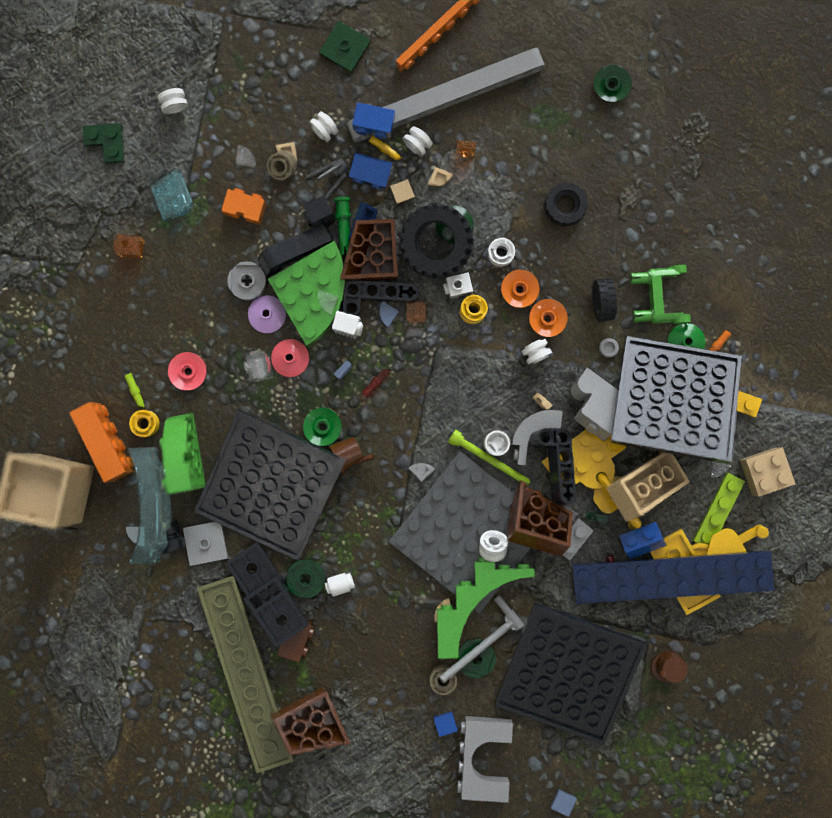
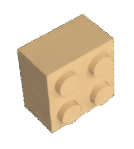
M783 447L773 448L740 459L752 496L759 497L795 485Z

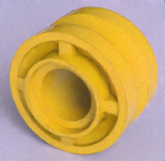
M469 295L460 306V317L468 324H478L487 314L488 306L481 296ZM475 306L478 309V313L470 312L469 307Z
M139 410L131 416L129 426L135 435L151 437L158 431L160 421L155 413ZM146 418L149 424L147 428L143 429L141 421Z

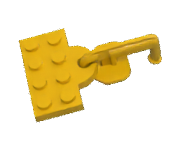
M584 430L572 439L575 485L580 482L585 487L594 490L593 501L603 513L610 514L616 511L618 507L606 487L622 478L614 476L615 465L612 458L627 447L611 443L612 435L603 441L596 435ZM547 457L541 463L549 472V460ZM638 517L628 522V527L632 530L638 529L642 525Z
M760 524L740 535H737L732 529L725 528L712 535L709 545L706 543L691 545L683 530L679 529L664 537L667 546L650 553L655 559L747 552L743 543L756 536L766 538L769 535V531ZM717 594L676 598L686 615L721 596Z

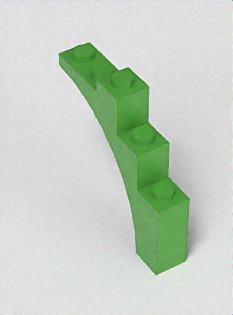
M478 557V561H474L475 584H471V581H460V584H455L456 608H452V605H441V608H437L438 658H458L459 641L463 627L479 601L504 583L520 578L534 577V568L529 567V564H517L518 567H510V564H499L498 568H495V562Z

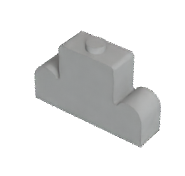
M586 368L571 388V394L575 399L579 401L584 400V404L574 419L584 426L589 433L605 441L612 435L618 390L589 368Z

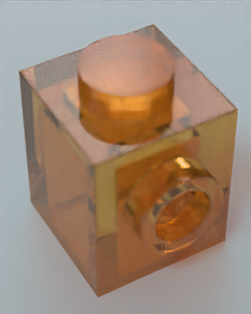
M117 234V239H114L113 249L119 256L142 259L145 240L140 236Z

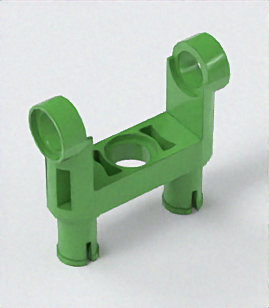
M674 265L669 268L649 269L647 272L630 273L631 285H649L651 307L650 310L633 311V317L641 316L633 318L634 323L650 321L653 324H684L691 322L690 314H684V312L664 314L662 278L686 274V265Z

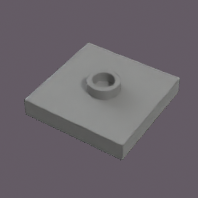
M210 522L183 528L190 566L229 558L223 525L217 522Z

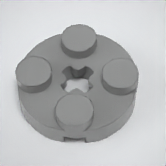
M246 261L238 263L231 269L227 282L229 289L236 297L242 300H253L263 294L267 279L265 273L258 265ZM246 276H249V279L252 280V283H249V286H246L245 283H242V280L246 279Z

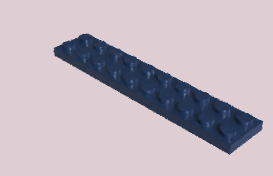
M770 550L573 564L576 604L774 591Z

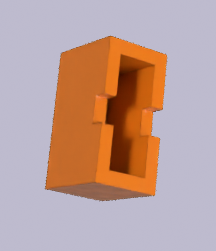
M228 189L221 211L226 216L237 219L243 216L246 219L245 221L261 225L267 203L261 195L253 193L250 196L241 189Z

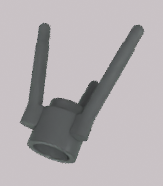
M339 158L337 161L334 160L330 164L306 175V178L309 179L322 172L324 173L317 177L318 180L331 173L335 178L339 176L338 180L326 193L325 198L327 200L342 180L348 177L346 172L349 171V168L344 160Z

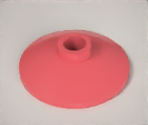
M287 339L279 342L274 347L271 362L279 374L285 377H295L306 370L309 364V353L301 342ZM288 354L293 355V359L291 361L286 360V356Z
M191 352L180 353L169 364V379L175 387L181 390L196 389L206 378V365L197 354ZM188 368L192 370V373L190 375H186V370Z

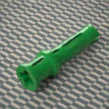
M336 197L333 199L336 203V214L334 217L338 220L340 254L345 256V248L347 255L350 239L348 238L350 235L349 220L352 217L351 213H349V202L351 199L350 197Z

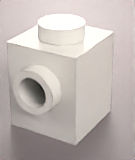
M469 272L447 277L446 283L443 284L445 294H449L450 299L473 293Z

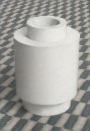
M342 573L327 578L328 582L325 583L327 593H331L333 597L350 592L351 589L355 588L351 573Z

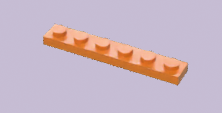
M459 0L396 60V67L401 72L405 68L409 69L414 64V59L418 56H423L432 42L435 44L445 30L449 31L455 25V21L459 17H464L469 11L468 8L472 4L476 5L480 0Z

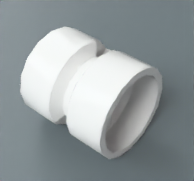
M502 431L490 432L484 438V449L493 456L503 455L510 447V439Z

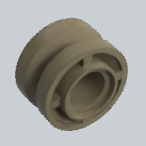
M279 151L271 155L267 161L269 174L277 180H284L292 176L297 169L296 158L288 151ZM280 161L283 162L285 169L280 167Z
M439 665L431 671L430 686L435 693L447 695L455 689L457 685L456 674L446 684L438 682L439 676L447 671L450 666Z

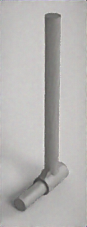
M500 595L494 601L504 612V621L506 623L439 676L443 683L509 629L518 631L524 626L513 609H510Z

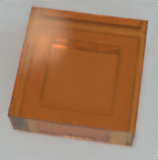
M426 302L406 303L407 322H426Z

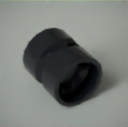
M177 520L153 529L156 539L161 541L159 547L162 554L186 546L183 536L179 535L181 529Z

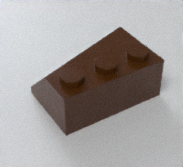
M395 219L356 220L340 280H397Z
M521 480L510 508L507 541L562 556L571 545L573 512L563 506H557L553 501H549L541 496L542 493L538 490L534 491L527 487V483Z
M323 688L270 715L289 755L351 744L330 697Z

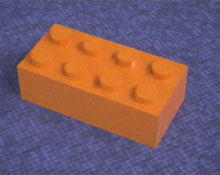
M89 402L69 412L104 483L115 482L135 472L133 469L134 463L129 456L127 457L124 451L126 449L125 444L121 439H118L116 435L117 428L113 422L110 423L107 417L109 412L104 405Z

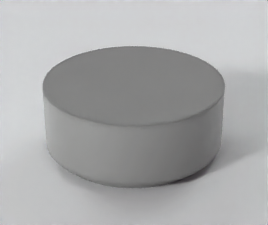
M607 338L599 345V352L603 357L611 358L618 353L619 345L614 339Z

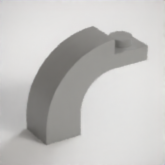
M540 411L528 416L518 425L511 440V445H518V449H514L513 460H516L517 465H526L530 435L544 428H561L563 411Z

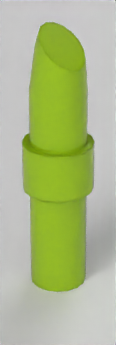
M132 373L125 375L124 377L130 388L131 396H133L137 406L144 407L139 387L136 385Z

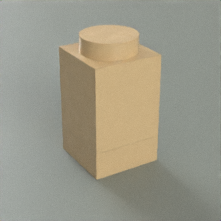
M8 454L0 486V517L55 529L82 523L95 466L42 454Z

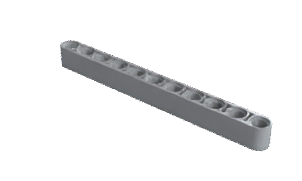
M533 48L382 108L395 110L393 128H396L542 70L545 64L539 49ZM353 119L347 122L354 142L375 136L368 133L367 135L357 134L352 127Z

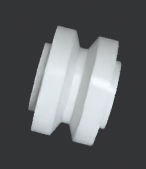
M168 89L158 95L159 103L162 104V113H178L188 107L187 100L184 99L183 89Z
M320 111L317 114L318 119L313 118L309 123L313 131L322 140L328 142L331 139L330 134L336 135L339 131L333 120L327 114Z
M413 126L409 130L411 135L406 134L402 139L412 152L423 156L426 153L425 147L430 148L433 143L425 132Z
M506 238L495 239L489 246L488 259L497 267L509 265L515 256L513 243ZM499 248L504 249L506 256H498L496 250Z
M546 339L537 340L522 350L523 355H528L526 360L528 365L531 363L535 364L549 357L548 355L552 353L550 348H545L547 345Z
M499 531L485 532L480 539V555L485 560L492 562L502 560L507 551V537Z

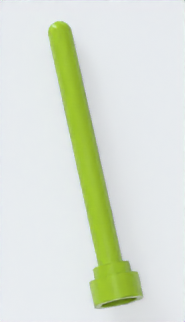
M455 429L448 440V443L451 445L462 446L519 482L522 480L527 485L530 484V479L465 440L462 433Z

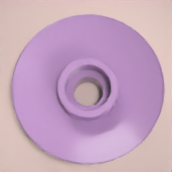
M265 295L258 297L251 303L248 310V319L252 327L257 331L273 333L283 326L286 319V310L279 299ZM265 310H268L270 312L269 316L267 317L263 316V312Z

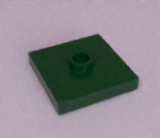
M338 20L319 54L352 74L371 43V39Z

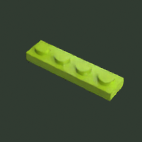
M730 473L725 474L692 541L709 545L712 535L721 531L745 483L744 480Z

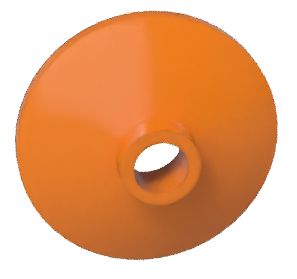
M514 270L507 274L502 282V296L513 307H527L539 295L538 280L529 271ZM519 286L522 287L523 292L518 293L516 291V288Z
M543 299L537 302L532 307L529 315L532 329L544 337H553L561 333L566 327L568 320L565 307L554 299ZM546 315L551 317L550 322L544 320Z

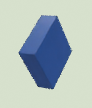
M452 711L434 716L439 737L458 731Z

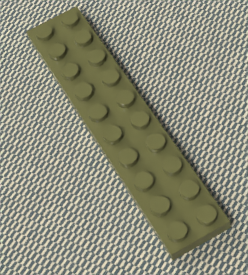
M230 576L198 587L197 591L256 773L293 762L294 756L289 755L270 717L271 714L279 710L234 576Z

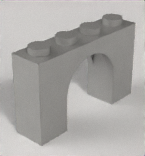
M465 716V722H461V734H464V742L460 741V754H463V761H459L458 772L462 773V780L458 781L457 793H461V800L509 801L508 777L480 774L472 765V756L476 748L486 742L512 743L513 722L511 719Z

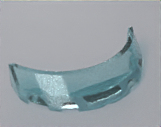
M156 447L127 448L137 477L140 504L138 537L130 564L159 563L161 561L160 553L167 546L166 531L170 529L171 519L170 494H167V490H164L162 479L165 478L164 464L159 461L157 456L158 449Z

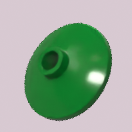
M684 323L674 327L667 339V343L705 349V336L693 324ZM686 338H689L691 340L690 345H687L685 343Z
M328 408L312 410L307 414L303 423V431L306 438L318 446H326L335 442L342 428L339 416ZM322 423L326 424L324 431L319 428Z

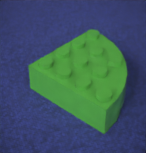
M335 241L268 279L308 348L328 332L334 322L336 312H340L343 305L346 280H340L344 264Z
M188 413L168 417L164 425L163 439H160L165 478L162 479L164 490H167V494L204 488L206 483L194 414Z

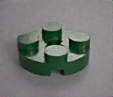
M302 559L295 562L289 568L287 586L295 596L311 598L322 590L325 583V572L319 563L312 559ZM305 573V575L309 574L311 576L309 579L310 583H303L301 581L303 578L302 574Z
M467 639L459 648L457 661L468 654L484 639ZM491 645L479 654L482 658L481 661L478 660L477 663H474L472 660L461 669L465 675L471 678H481L493 670L496 663V655Z

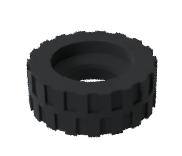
M563 182L550 190L545 199L544 210H546L549 220L553 221L556 225H561L562 227L572 226L578 223L586 213L588 199L580 186L574 185V183ZM564 195L572 197L575 201L574 210L568 214L561 213L557 208V200Z
M611 278L595 279L592 284V303L596 320L598 322L615 320L617 315V298L613 280Z

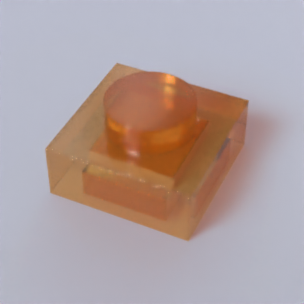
M457 140L456 153L466 157L471 156V154L475 155L476 142Z

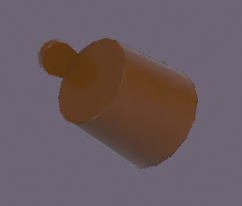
M354 437L329 446L332 453L346 459L341 469L343 476L345 475V470L355 464L374 459L373 454L363 457Z
M664 651L656 655L651 663L653 675L663 682L679 683L685 679L688 673L685 661L674 651Z

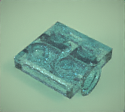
M173 170L150 186L163 221H169L174 217L183 216L191 212L193 202L180 170Z

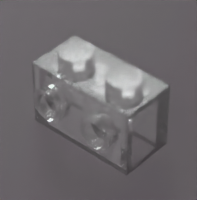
M262 350L250 352V356H246L244 368L245 372L249 374L250 380L258 382L274 378L268 354L262 352Z

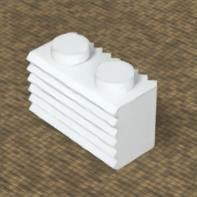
M337 311L332 328L336 334L339 333V335L342 334L343 336L346 335L355 339L357 335L361 336L363 323L360 317Z

